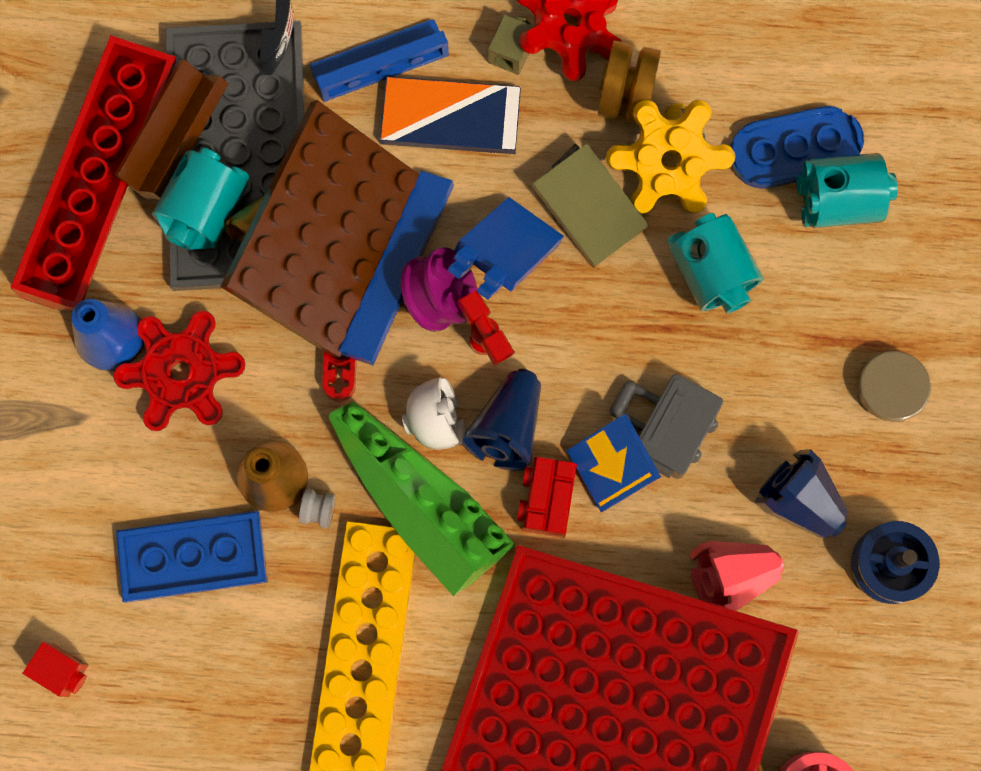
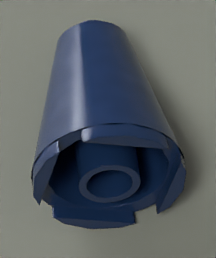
M527 369L509 372L464 434L462 445L470 454L481 461L484 460L485 456L496 460L494 467L510 471L525 470V467H527V464L529 465L532 458L541 393V383L537 379L536 374Z

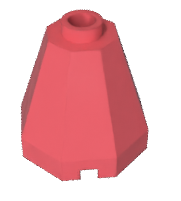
M709 541L699 544L690 552V561L697 559V568L691 569V579L699 600L735 611L781 580V573L784 571V564L780 554L768 545Z

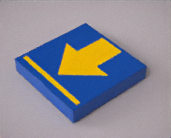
M627 414L618 417L567 450L573 463L577 464L576 468L600 512L610 509L661 478Z

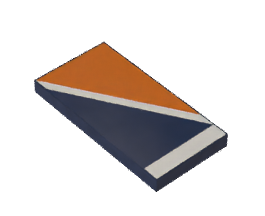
M386 77L380 143L383 145L516 155L521 87Z

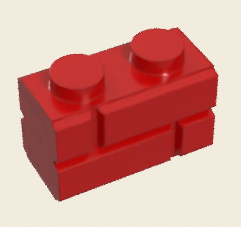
M534 457L533 466L527 465L525 467L523 486L529 487L527 501L520 500L517 521L524 522L522 531L565 538L576 474V463Z

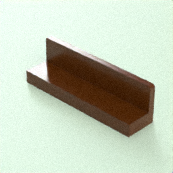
M180 60L115 172V176L144 198L159 200L184 153L192 150L229 83L219 75H203L186 60Z

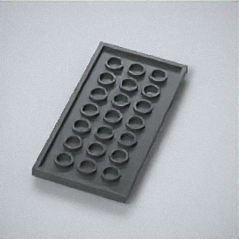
M293 21L288 47L272 75H265L260 63L261 29H275V22L166 28V54L175 56L177 59L172 72L180 60H186L203 75H219L229 83L192 150L199 152L202 147L212 150L221 157L220 163L229 168L231 166L240 168L250 176L247 181L248 187L233 215L267 192L305 115L301 21ZM224 230L214 248L187 250L170 242V288L173 291L220 289L242 241L238 238L233 242L226 230Z

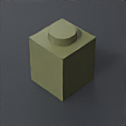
M504 14L488 49V63L519 75L529 55L520 47L519 37L522 32L533 27L531 23L522 17L515 16L512 18Z

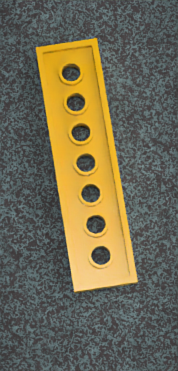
M347 521L309 771H385L415 561V553L393 527ZM374 553H383L388 558V565L382 572H373L368 568V559ZM369 588H377L382 592V603L376 608H367L363 604V594ZM364 624L374 625L378 633L376 640L369 645L361 644L357 638V631ZM366 660L372 666V674L366 681H357L352 675V667L357 661ZM359 696L365 700L367 710L362 717L355 719L347 713L346 705L351 698ZM350 733L357 735L361 740V749L353 756L345 754L341 749L343 737Z

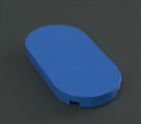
M834 106L818 107L754 121L745 125L734 137L730 145L735 152V161L731 168L742 182L755 188L767 189L796 183L797 175H803V161L811 158L860 154L864 145L862 127L855 117L842 112L843 109Z

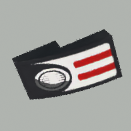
M276 0L275 29H261L260 63L265 75H272L288 47L294 18L291 0Z

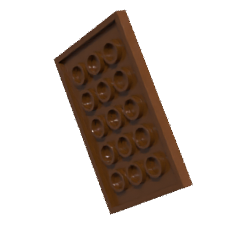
M318 100L311 102L220 287L330 356L340 357L341 352L339 349L360 307L370 281L374 277L375 270L388 246L397 222L402 216L407 200L415 188L419 174Z

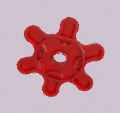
M516 0L520 5L528 8L535 18L534 26L520 34V47L528 54H537L545 48L556 51L561 57L562 72L571 81H579L585 76L587 68L585 55L587 53L595 52L609 60L613 41L622 42L620 38L607 30V22L604 17L616 9L618 0ZM564 14H570L573 17L577 16V26L569 25L564 18Z
M198 311L193 314L188 327L180 333L166 331L162 322L156 317L149 316L143 318L137 327L139 337L146 344V354L137 363H125L118 366L114 372V382L122 389L142 388L148 392L150 404L144 412L143 423L151 431L157 432L165 429L169 424L172 414L181 408L192 410L198 420L204 425L211 426L217 424L223 416V409L214 398V386L223 378H236L243 374L246 367L245 359L237 352L219 354L211 349L209 339L215 330L216 320L208 311ZM179 363L189 365L190 372L186 380L173 379L172 370L175 365Z

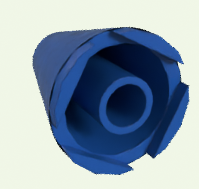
M96 299L81 301L72 312L73 336L78 354L86 363L99 370L115 371L121 364L131 363L132 359L144 346V341L138 335L137 327L141 319L131 308L121 303Z

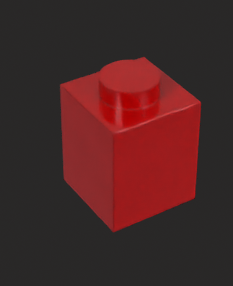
M43 641L22 674L59 697H69L71 693L76 694L83 686L87 678L84 672L89 665L54 643Z

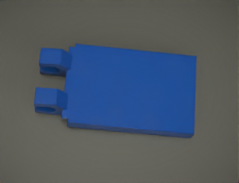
M508 197L458 241L454 249L456 252L454 257L456 262L450 265L448 271L460 279L473 265L486 274L483 279L485 282L479 286L477 292L489 300L502 286L512 292L559 246L564 236Z

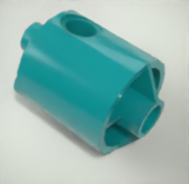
M204 147L199 152L189 150L184 153L152 212L153 217L158 221L165 235L164 237L175 245L187 250L216 247L225 230L224 224L232 217L248 187L247 181L250 177L240 168L234 166L229 168L220 163L221 157Z
M879 153L811 158L803 161V175H797L796 179L797 193L799 196H804L805 206L801 209V220L804 227L823 228L881 223L886 220L889 202L896 200L898 193L896 175L887 171L885 160Z
M714 213L707 214L695 222L697 227L687 233L686 231L678 232L667 240L670 246L669 251L701 311L705 312L722 306L726 314L741 309L752 301L748 292L758 286L764 277L732 217L727 214L718 217Z

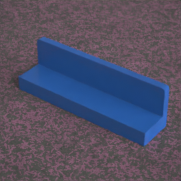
M432 19L312 63L310 68L323 101L326 102L386 80V77H394L448 57V40L444 31H439L436 21Z

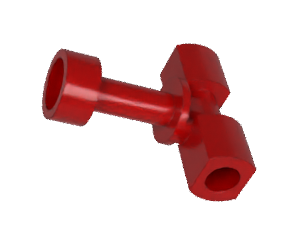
M477 290L457 302L468 324L472 326L469 342L471 349L476 354L488 355L492 364L497 365L515 353L503 331L499 330L497 322L488 317L491 311Z

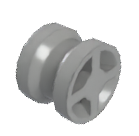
M307 488L300 507L299 523L307 525L310 522L318 523L321 528L328 529L334 512L336 495L329 492L321 495L317 494L314 489Z

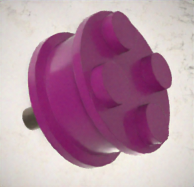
M447 247L432 251L428 257L418 256L409 260L405 264L401 275L403 301L398 312L408 309L412 318L422 328L431 332L444 330L451 323L461 324L467 322L457 302L478 290L471 269L460 279L448 271L450 265L456 262V259H454L456 252Z

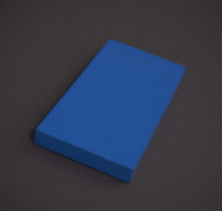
M259 511L116 531L122 602L124 603L268 583Z

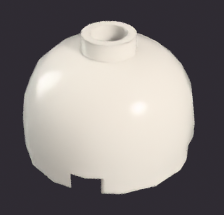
M439 377L417 386L408 397L406 414L402 415L403 426L407 434H413L419 443L429 449L441 450L460 445L465 434L464 420L458 421L455 407H460L458 399L446 378L441 379Z

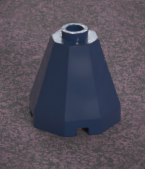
M811 449L799 450L793 455L797 459L795 463L791 465L787 460L783 462L761 486L759 493L764 498L757 497L755 504L765 513L819 538H826L829 535L835 537L847 524L845 519L848 510L821 458Z

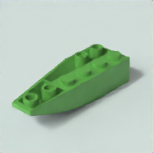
M351 402L329 414L328 417L347 456L382 513L405 543L452 596L473 584L515 546L504 530L492 520L467 491L358 404Z

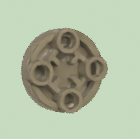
M887 351L876 355L863 367L858 378L857 399L860 404L875 417L889 422H904L915 416L924 408L931 392L930 378L925 367L918 359L901 351Z

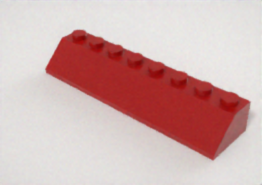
M110 35L10 287L19 298L52 309L73 311L75 306L84 300L128 185L115 176V172L170 78L177 60L175 56Z

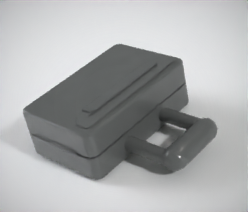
M674 374L671 377L661 397L635 384L633 381H626L610 407L611 416L618 418L626 415L624 411L634 393L656 404L646 424L628 414L627 416L633 427L641 431L639 438L658 472L667 478L672 476L675 479H681L687 472L690 464L698 462L701 458L702 453L699 448L707 433L714 432L718 427V421L715 418L723 405V399L678 374Z

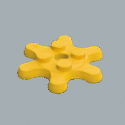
M650 100L638 102L633 109V117L640 127L639 139L631 145H614L607 151L606 163L610 168L617 171L631 170L638 176L639 184L631 195L630 201L639 213L650 212L661 196L669 194L677 196L687 212H701L707 205L706 194L700 187L701 177L706 171L711 169L725 170L733 165L735 152L732 147L726 144L711 145L703 138V128L712 115L710 105L706 101L694 100L690 102L684 114L675 120L664 118L660 114L658 106ZM675 150L680 153V161L676 167H667L662 164L661 159L665 152Z

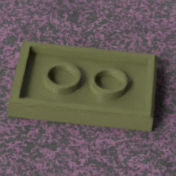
M587 143L531 185L593 268L649 226Z

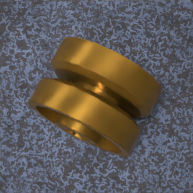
M613 41L609 62H605L599 90V93L602 95L598 116L615 119L619 115L622 99L629 100L626 111L627 122L638 124L634 120L633 109L638 102L651 100L661 50L643 47L639 52L636 67H631L630 61L633 52L631 44Z

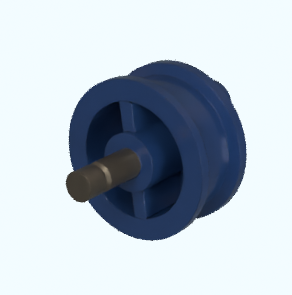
M904 521L883 523L869 530L857 541L851 556V570L859 588L871 599L885 604H900L923 596L934 585L940 568L938 550L931 537L920 527Z

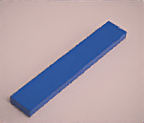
M424 171L420 172L415 188L407 200L402 216L397 222L388 246L375 270L374 277L370 281L360 307L339 349L341 355L372 366L374 365L403 301L401 291L403 268L409 260L423 256L454 187L452 180Z

